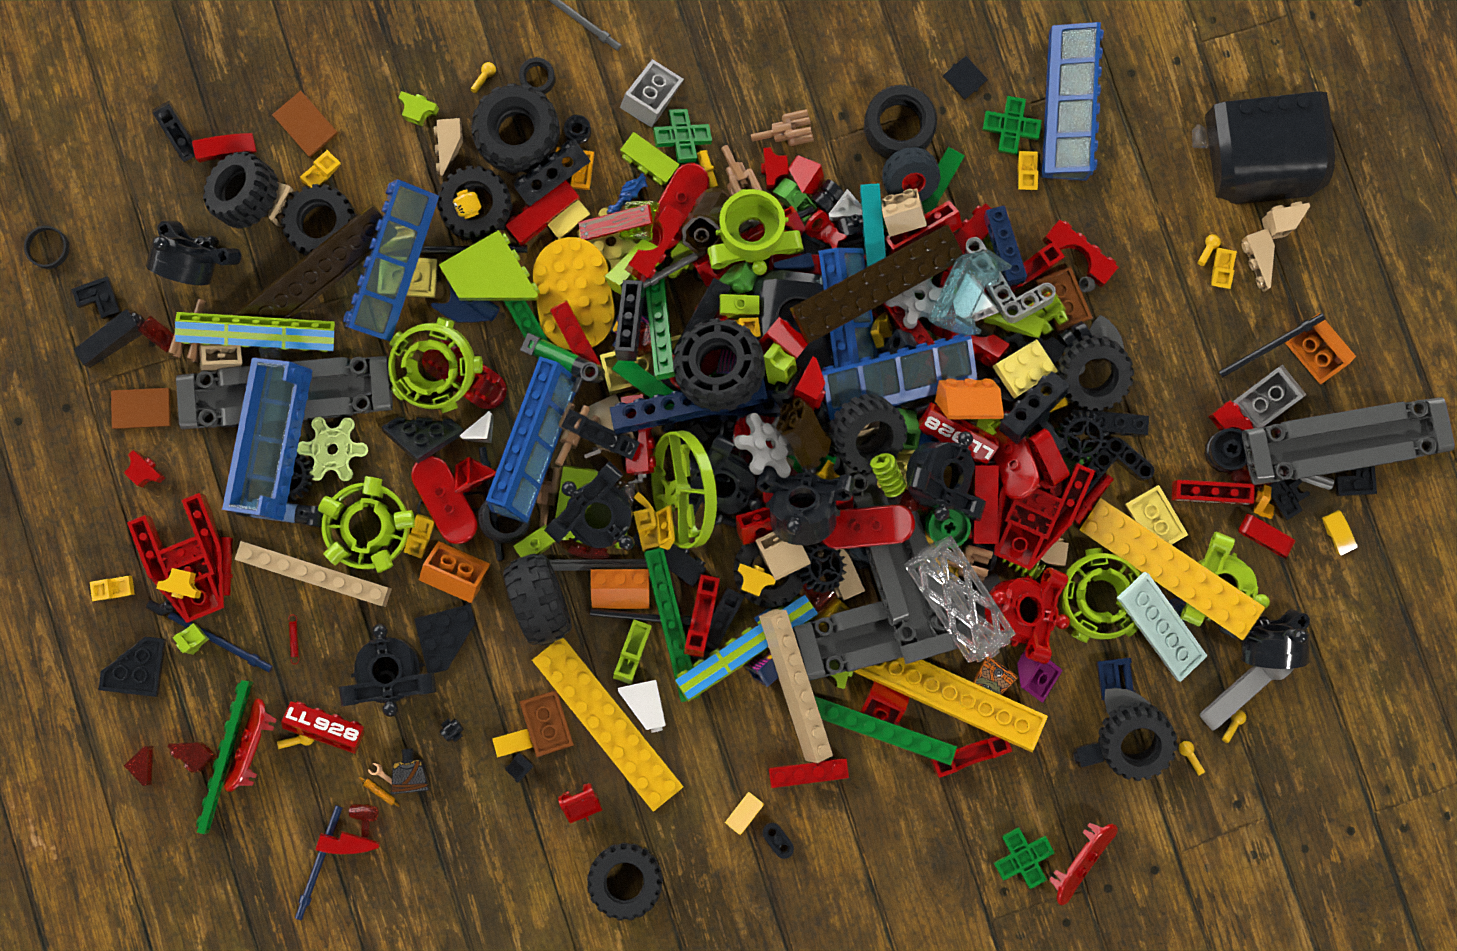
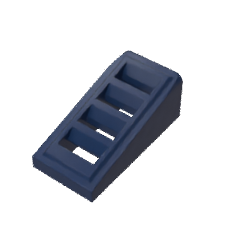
M811 253L774 262L773 270H814Z

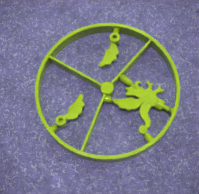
M684 430L665 433L659 439L653 454L656 458V467L654 468L655 473H651V485L655 509L658 512L671 505L672 512H675V508H678V531L674 526V544L685 549L699 547L710 538L716 519L717 495L712 467L703 446L693 434ZM680 438H682L686 442V444L681 445ZM669 443L676 480L670 481V484L665 479V470H663L664 456ZM690 450H692L698 463L704 490L691 488L687 482V477L690 476ZM690 493L704 494L705 497L704 520L701 530H697L695 526L693 504H689ZM689 537H695V541L690 543Z

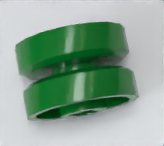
M930 508L924 520L927 535L938 546L943 548L961 546L970 534V520L955 510L949 509L950 516L948 519L939 521L934 516L936 508Z

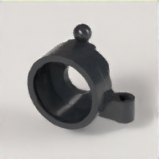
M161 221L157 228L159 236L152 239L146 267L161 277L180 283L203 286L211 283L216 263L219 265H238L241 261V252L237 248L217 249L219 240L216 236L211 235L206 238L198 236L193 238L187 234L179 221Z
M964 431L958 436L959 443L926 442L920 445L911 455L906 471L907 486L913 499L924 507L936 508L934 516L939 521L948 519L950 516L949 509L955 510L968 519L981 521L986 501L967 494L975 469L971 456L972 452L968 449V446L973 443V435L970 432ZM951 464L952 479L948 488L944 483L943 475L946 466Z
M718 433L712 446L705 452L710 461L713 475L720 473L729 475L733 478L736 489L730 495L716 493L717 511L733 514L746 509L748 506L751 511L764 508V502L761 498H753L757 490L759 475L753 474L749 466L753 460L752 454L746 449H738L734 441ZM689 459L690 474H692L690 487L704 490L698 463L696 465L693 460ZM689 494V504H693L694 516L701 503L705 504L704 494Z
M609 461L591 482L584 484L578 490L576 484L572 481H567L562 485L563 494L571 498L565 510L544 529L553 540L559 543L571 531L575 536L573 539L575 542L579 540L593 548H605L619 542V546L623 550L628 551L633 548L634 539L629 535H625L633 520V505L625 491L626 488L616 484L624 475L616 466ZM596 502L607 505L612 514L609 525L600 529L590 526L585 518L587 507Z
M765 466L763 472L759 474L757 488L762 492L773 493L771 500L766 502V508L770 510L771 528L775 535L789 544L811 545L823 541L832 534L837 524V516H840V510L836 508V500L849 501L852 498L856 483L855 479L850 475H841L830 480L821 479V477L816 475L817 467L809 470L802 467L803 473L782 478L777 474L775 468ZM798 501L814 502L811 506L805 508L791 505V503Z
M1294 609L1288 610L1277 620H1269L1267 616H1260L1246 638L1242 640L1241 660L1249 665L1271 669H1293L1308 665L1310 633H1307L1305 629L1310 623L1309 616ZM1218 625L1219 631L1222 634L1238 638L1221 625Z
M376 624L373 627L372 633L376 639L364 645L356 656L354 673L351 674V677H355L357 684L339 687L341 707L370 701L385 703L383 713L388 717H393L398 712V706L394 702L402 701L411 695L437 692L434 673L423 674L425 663H422L417 650L410 643L402 639L386 637L388 629L384 624ZM382 657L394 659L399 667L396 679L388 684L377 681L373 674L375 662Z

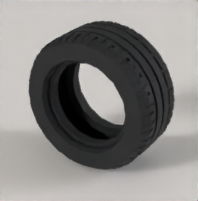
M894 85L878 92L869 103L864 118V133L871 148L877 154L886 157V159L904 148L918 147L926 150L937 128V113L930 98L923 91H919L918 88L916 89L910 85ZM896 105L911 108L920 120V132L914 138L907 141H897L889 138L883 132L880 125V116L886 109Z

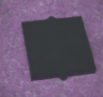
M967 56L963 57L957 64L954 63L952 68L943 75L945 80L964 100L972 93L977 92L978 88L988 80Z

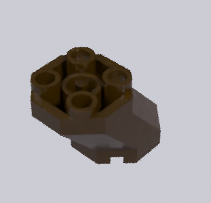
M717 187L706 189L696 199L694 207L682 225L683 244L694 253H700V251L708 253L707 249L721 243V236L716 235V230H720L721 209L724 203L731 197L725 190L718 189Z
M800 397L791 400L789 403H784L780 408L776 430L786 437L797 461L803 468L809 470L818 467L821 464L820 458H825L829 453L830 437L822 430L813 409L806 400Z

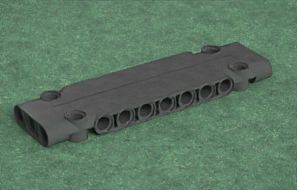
M340 357L292 362L313 370L303 421L313 420L316 417L325 419L347 417L356 413L367 414L369 412L393 410L391 380L388 371L389 357H354L353 359ZM359 362H363L364 368L361 371H356V365ZM250 366L221 368L214 372L202 371L200 373L177 375L176 386L180 428L183 430L204 427L215 428L217 426L238 427ZM274 369L268 398L291 402L294 384L283 381L284 370ZM210 376L211 382L208 385H204V379ZM361 400H366V407L363 409H359V402ZM267 404L263 424L287 422L290 407ZM209 414H213V421L207 423L206 417Z
M1443 397L1407 403L1398 402L1291 420L1271 426L1247 429L1242 433L1250 478L1254 485L1288 479L1296 480L1405 461L1426 455L1453 451L1455 447L1447 405ZM1271 430L1275 432V438L1272 437ZM1279 468L1283 470V476L1279 474Z
M841 460L845 475L852 476L861 484L860 489L854 487L852 495L853 509L899 504L911 510L915 518V530L912 536L905 542L865 547L888 621L894 627V638L899 643L905 664L958 649L951 628L952 619L946 613L947 601L915 501L909 489H905L898 496L887 497L884 495L885 492L877 486L878 479L873 470H871V473L857 472L849 468ZM938 618L944 621V627L938 625ZM902 629L907 630L908 638L902 636Z
M996 573L987 575L984 582L968 579L959 583L953 582L942 585L947 601L946 613L952 619L951 628L956 643L991 632L984 613L985 602L989 592L1000 582ZM967 584H971L974 587V593L967 591ZM882 601L831 615V617L793 626V632L809 681L903 658L899 643L894 638V627L888 621ZM938 618V625L944 627V621ZM978 621H982L985 624V630L978 628ZM820 623L826 624L828 627L827 632H821L818 625ZM902 629V636L908 638L907 630ZM834 660L838 663L837 670H832L829 667L830 661Z

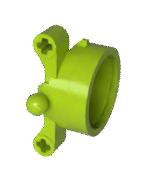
M742 189L732 195L721 209L720 230H716V235L721 236L723 244L713 245L707 249L711 268L721 269L734 262L745 260L746 262H753L752 270L755 274L762 275L767 270V265L763 260L770 258L771 255H796L804 251L800 231L784 232L785 223L789 220L788 217H785L781 204L774 196L762 190ZM747 220L759 221L764 226V236L755 242L746 241L739 234L740 225Z
M1216 531L1211 538L1205 558L1198 561V563L1216 575L1222 573L1231 575L1235 579L1239 590L1267 608L1270 600L1264 594L1257 595L1258 586L1253 570L1242 560L1238 559L1236 553H1233L1232 556L1229 555L1235 539ZM1186 602L1180 619L1196 626H1200L1204 618H1207L1206 621L1208 622L1211 621L1209 617Z

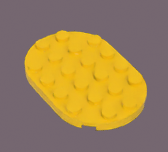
M566 237L551 242L540 252L533 269V282H535L540 291L537 293L539 299L536 302L541 327L550 341L570 351L571 349L550 308L568 300L592 348L604 341L610 330H612L615 320L613 292L604 277L609 273L607 261L596 246L581 238Z

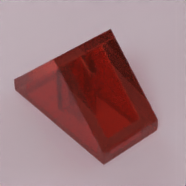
M150 315L138 331L167 353L174 333Z
M151 745L144 746L124 765L142 786L152 785L153 746Z

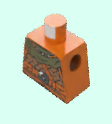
M985 655L973 683L1001 695L1018 676L989 655Z

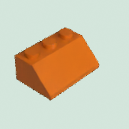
M1326 320L1313 326V329L1307 333L1304 331L1285 342L1320 385L1350 364L1356 357Z
M951 378L939 380L935 402L948 419H1003L1001 390L994 380L988 378L983 380L970 378L965 380Z
M438 541L422 566L419 581L472 603L481 588L491 564Z
M591 569L592 608L650 609V576L648 569Z

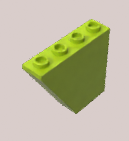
M498 230L439 264L460 301L539 299L537 293L540 291L535 282L530 283L527 278L530 274L525 266L521 267L518 263L520 257L515 249L511 251L508 244L510 241L505 233L501 234Z
M563 466L556 518L565 510L571 498L563 494L562 485L567 481H572L576 484L578 490L584 484L591 482L598 475L597 471L576 466ZM596 502L587 507L585 518L593 528H604L611 521V510L604 503ZM570 531L562 540H569V538H575V536ZM619 542L614 544V548L621 549Z

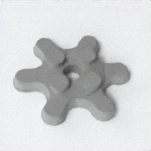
M931 278L886 301L885 304L889 307L899 306L904 309L905 317L903 324L907 328H914L920 317H927L932 324L939 326L944 322V315L938 309L937 304L941 301H949L952 297V291L948 287L938 288L934 286ZM914 293H922L923 300L917 299Z
M751 413L746 417V423L751 429L750 435H738L734 439V444L738 449H746L751 452L753 460L749 467L755 475L761 474L765 466L775 468L777 474L782 478L790 475L791 468L786 461V456L794 455L786 437L776 430L779 417H775L772 424H765L758 414ZM771 440L773 448H769L765 441Z

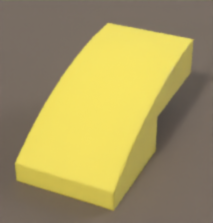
M577 200L554 218L548 226L558 239H561L574 227H578V222L586 220L591 214L581 201Z

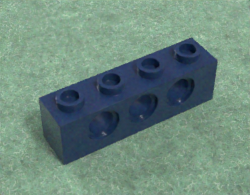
M1005 205L988 209L985 212L984 220L1001 274L1009 287L1023 284L1027 274Z

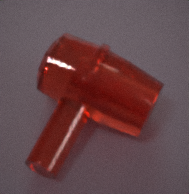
M807 583L803 586L812 597L810 603L817 613L827 608L837 596L834 591H827L825 593H820V591L813 592V588L807 589Z
M351 804L349 817L361 820V837H369L370 821L375 822L379 815L378 807L369 804Z

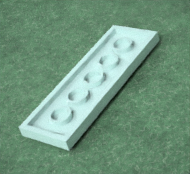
M1143 572L1117 597L1118 601L1177 681L1181 682L1207 657V654L1182 619H1180L1149 573Z

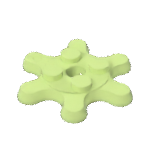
M314 418L311 425L315 430L316 436L310 442L302 441L298 443V454L310 455L314 459L313 471L309 472L310 475H314L313 480L319 481L328 470H334L342 481H349L353 477V472L349 467L350 459L354 456L363 457L368 453L366 444L354 443L350 439V433L355 427L354 421L351 418H344L338 427L330 428L323 418ZM331 444L337 445L338 448L337 452L333 455L328 453V447Z

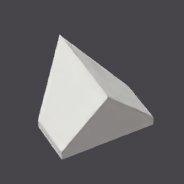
M848 189L829 212V220L838 221L845 217H851L853 214L862 217L861 204Z
M488 411L463 432L460 437L464 441L491 443L494 416Z

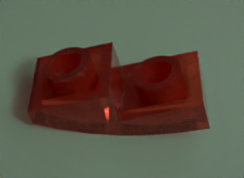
M1234 470L1227 475L1232 478L1231 481L1234 483L1248 484L1251 480L1248 470ZM1259 484L1255 486L1262 488L1264 484Z
M576 544L575 547L570 546L568 553L582 558L607 559L610 557V554L606 553L608 550L606 548L591 547L589 553H587V548Z

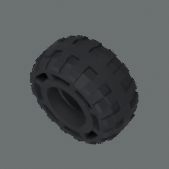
M510 83L500 88L498 86L492 89V92L487 96L484 95L479 101L477 109L474 110L471 125L474 143L481 156L492 167L512 174L530 172L534 165L544 162L546 157L556 150L560 137V125L556 110L546 95L540 90L537 91L532 86L526 84L516 85V83ZM514 115L526 116L534 124L533 135L527 142L520 145L506 144L499 136L501 124L507 118Z
M717 318L710 319V322L704 324L700 322L695 325L692 331H688L682 336V341L676 346L674 352L673 370L681 391L696 406L702 409L704 407L711 411L720 412L723 409L730 411L736 409V406L742 403L746 404L752 399L751 396L758 392L762 385V379L765 377L764 354L759 341L750 329L744 325L737 324L734 320L727 319L721 321ZM725 349L736 355L737 362L735 367L725 376L709 377L701 371L703 359L714 350Z
M530 554L512 561L511 565L505 567L503 575L509 599L528 643L542 646L564 638L565 634L569 633L572 629L571 618L560 584L547 556L544 554Z

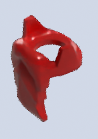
M818 207L819 211L807 222L805 233L810 237H815L826 244H830L832 249L838 248L841 241L846 239L847 236L839 233V230L834 227L833 222L829 220V216ZM818 218H821L818 224L812 229V224L814 223V221Z

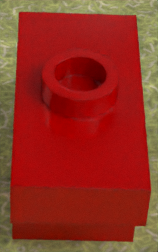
M771 147L763 148L764 163H761V174L765 175L766 189H774V185L778 180L788 178L789 176L787 171V155L778 156L773 153Z
M132 450L128 454L130 466L124 474L137 486L143 488L150 481L161 483L165 479L155 468L156 463L149 457L145 458L136 450Z

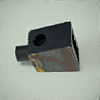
M413 748L402 749L403 761L393 763L391 794L431 790L424 759L414 760Z

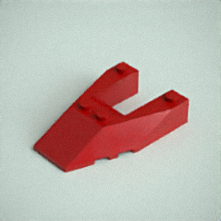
M1076 463L1060 498L1036 488L1028 497L1021 500H1013L1006 495L1002 486L999 493L997 544H995L994 555L1031 570L1072 525L1095 471Z
M202 493L181 500L195 536L165 549L151 516L144 515L127 522L147 576L156 586L158 581L168 579L172 568L196 574L194 584L201 591L199 599L183 596V599L171 596L172 592L160 590L187 623L224 608L221 544L213 513L206 495Z

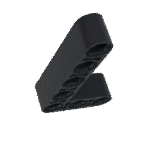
M1114 437L1109 440V443L1103 445L1106 448L1105 451L1099 450L1101 456L1107 461L1106 465H1100L1098 462L1099 456L1095 455V460L1085 466L1095 471L1094 479L1091 480L1086 494L1114 461L1139 481H1145L1153 477L1154 467L1124 440ZM1111 442L1118 444L1119 449L1117 452L1111 449ZM1127 454L1133 457L1132 464L1126 462L1125 456ZM1141 467H1145L1148 470L1146 477L1140 474Z

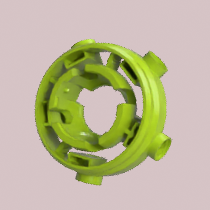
M438 317L437 323L420 324L404 333L398 331L389 343L393 348L389 356L388 371L393 385L391 389L399 400L404 399L412 405L426 409L440 408L442 413L458 408L456 402L470 389L475 373H482L483 361L481 356H474L469 342L460 332L453 328L455 321ZM431 330L430 336L443 340L452 339L453 342L447 346L439 340L429 339L427 341H418L412 345L413 340L408 336L418 331ZM455 344H457L463 354V357L460 358V373L458 372L456 356L451 350ZM435 349L443 353L449 362V377L446 380L441 379L439 381L425 379L418 370V361L413 358L415 351L425 352ZM396 355H404L401 368L406 367L407 375L398 380L395 359ZM459 374L460 376H465L462 385L456 382ZM452 385L459 389L455 395L451 391L433 398V403L419 401L421 394L427 396L433 392L440 394ZM414 391L417 392L415 398L410 395Z
M365 476L364 483L350 485L339 491L333 498L326 495L322 499L318 511L323 513L322 535L328 548L323 554L335 566L342 562L345 565L358 569L376 568L377 573H380L394 566L392 561L405 547L410 528L415 527L414 514L412 510L407 511L404 503L394 492L381 486L383 479ZM363 491L362 494L371 496L370 498H361V500L352 504L343 513L340 525H332L333 519L338 520L345 505L342 502L346 498ZM383 493L387 494L397 503L401 512H395L394 515H391L388 512L389 507L375 500V497L383 498ZM370 505L374 507V512L381 520V531L375 539L367 543V548H360L357 545V540L350 533L349 522L356 512ZM340 528L341 537L352 551L360 553L358 563L348 559L352 554L340 542L334 541L332 529ZM396 529L404 531L403 537L396 535ZM394 538L401 540L399 546L392 554L389 550H379L383 546L389 547ZM364 554L372 555L370 558L373 563L363 564Z
M1102 548L1085 550L1086 556L1074 562L1065 572L1068 575V582L1058 597L1061 613L1069 617L1070 626L1074 629L1071 636L1084 643H1087L1089 638L1100 640L1112 639L1124 634L1131 637L1139 628L1118 599L1116 604L1121 609L1115 615L1109 612L1099 613L1093 611L1087 605L1085 599L1087 582H1090L1091 579L1094 582L1098 580L1107 581L1114 586L1118 597L1142 572L1121 557L1103 553ZM1108 559L1123 565L1119 571L1113 568L1108 570L1097 568L1085 574L1080 569L1085 563H1087L1088 567L1108 564ZM1126 568L1131 571L1126 575L1122 574ZM1075 572H1077L1081 576L1076 583L1078 585L1076 589V602L1079 611L1073 614L1068 599H1073L1075 582L1071 581ZM1082 613L1086 618L1095 623L1105 622L1110 624L1119 621L1116 625L1121 630L1106 634L1096 632L1098 627L1083 619L1078 621L1075 617Z

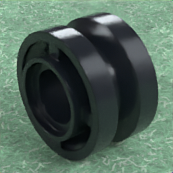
M582 115L570 116L564 124L566 138L571 141L575 139L579 145L587 142L591 136V127L587 118ZM576 126L583 128L580 133H574L573 129Z

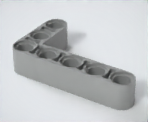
M972 237L967 240L966 256L1006 322L1016 323L1053 302L1056 290L1050 283L1041 284L1016 298L981 239ZM971 246H977L979 250L971 251L969 248ZM984 261L987 262L989 265L987 267H981L979 263ZM991 277L997 278L998 282L991 283L988 281V279ZM1048 291L1051 293V296L1044 297L1041 293ZM1004 293L1008 297L1006 299H1000L998 295ZM1031 300L1034 302V305L1027 306L1024 302ZM1014 309L1017 311V314L1010 315L1007 311Z
M1257 666L1251 667L1206 707L1199 716L1212 731L1217 729L1271 680L1284 679L1294 668L1271 669Z

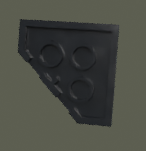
M396 417L382 426L383 433L418 464L459 438L463 433V429L452 419L443 418V421H432V418L405 420V417Z
M472 604L414 619L427 673L435 674L446 671L451 666L452 661L476 624Z
M142 638L139 643L101 670L98 690L158 697L166 639Z

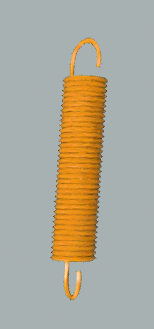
M366 779L363 786L388 804H395L396 798L370 779Z

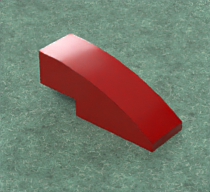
M252 133L222 135L192 141L195 158L199 163L214 159L224 160L226 156L233 155L236 152H257Z
M342 831L340 838L321 833L315 850L332 854H356L378 849L380 842Z

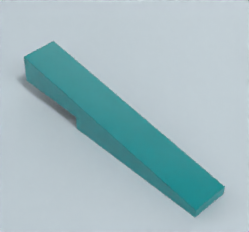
M880 183L860 185L866 267L886 257Z

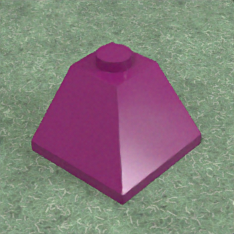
M1025 651L1017 663L1021 688L1043 703L1063 670L1051 660L1047 664H1041L1028 659L1025 656Z

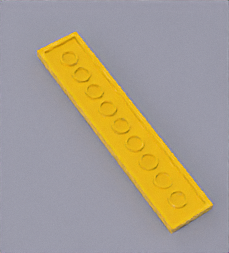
M1102 498L1099 499L1079 529L1118 557L1131 563L1142 573H1149L1155 582L1241 640L1246 638L1266 609L1265 606Z
M565 638L555 641L532 660L653 812L684 787Z
M899 658L853 671L1030 752H1033L1048 717L924 660L905 664L904 658Z

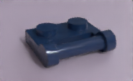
M1131 658L1097 662L1102 700L1105 698V689L1121 688L1118 665H1123L1126 689L1136 692L1133 688L1130 667L1132 663Z

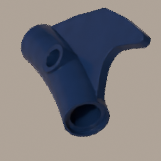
M447 281L450 287L449 302L445 304H431L432 308L458 323L492 322L500 309L491 301H460L449 281Z

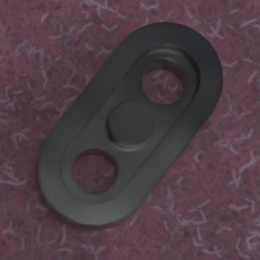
M766 824L763 828L764 839L778 857L782 859L789 858L794 852L793 843L778 824ZM770 829L776 830V834L774 836L769 835L768 832ZM787 845L788 849L783 852L780 850V847Z

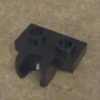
M1297 479L1286 485L1284 480L1276 481L1269 485L1272 487L1271 500L1285 521L1303 511L1298 502L1310 495L1309 491L1298 492L1297 487L1302 483L1301 479Z

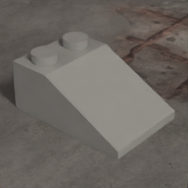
M652 59L626 92L620 108L652 128L684 79Z
M1281 365L1233 402L1238 404L1242 414L1252 421L1253 428L1264 427L1302 399L1306 393L1286 368Z

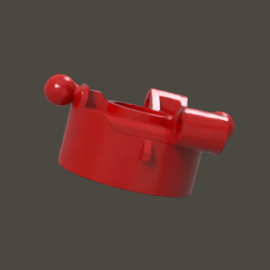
M1048 567L1043 572L1040 584L1033 580L1030 575H1027L1026 578L1009 579L996 584L989 592L985 602V618L993 635L1000 641L1011 644L1013 647H1016L1018 644L1027 643L1025 650L1026 658L1041 664H1047L1052 655L1049 642L1051 631L1054 630L1055 626L1059 629H1066L1070 625L1069 617L1065 614L1058 615L1059 610L1056 607L1058 597L1067 585L1068 575ZM1025 597H1030L1034 605L1035 617L1032 623L1023 620L1019 611L1020 603Z

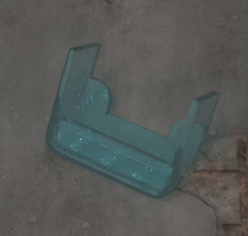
M988 249L961 255L956 260L929 316V321L936 326L958 334H964V336L980 334L981 330L976 327L975 319L971 317L985 286L996 283L1000 276L999 272L1011 269L1012 265Z

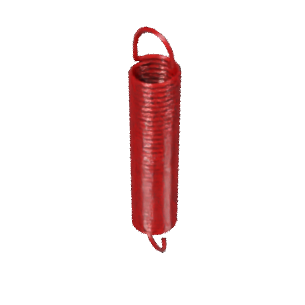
M296 617V621L289 622L290 657H298L299 662Z

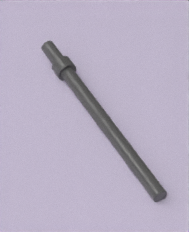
M548 0L599 37L598 40L602 43H607L617 51L620 50L622 45L614 40L607 31L599 29L561 0Z
M700 251V253L693 252L655 273L651 279L647 278L643 283L644 288L650 285L654 286L659 283L660 279L707 254L705 253L706 251Z

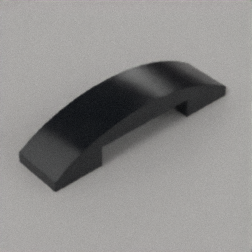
M569 409L561 426L600 447L630 460L633 459L640 442L624 434L617 435L615 431ZM579 418L582 419L578 426V429H575L574 425L576 424V422L579 420Z
M727 588L712 616L704 657H693L705 661L710 657L709 654L718 648L745 597L744 595Z

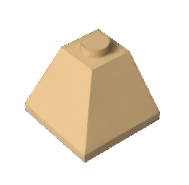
M277 182V198L273 201L272 209L268 210V216L281 229V219L284 218L281 214L282 210L287 208L286 201L288 198L292 200L295 197L293 195L295 191L290 186Z

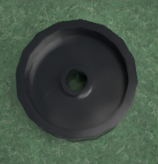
M1228 428L1215 433L1208 439L1204 454L1206 461L1213 469L1218 472L1228 473L1241 469L1248 464L1242 439L1243 431Z

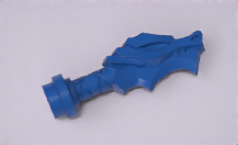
M641 173L639 178L627 181L623 185L619 195L620 199L615 205L608 207L607 214L619 212L625 203H631L633 198H638V192L641 188L648 187L643 173Z

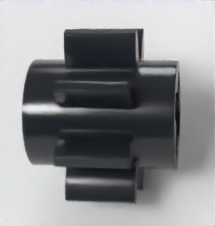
M447 719L441 724L443 729L440 730V733L448 742L452 739L454 742H457L463 737L461 732L464 728L457 719L452 721Z

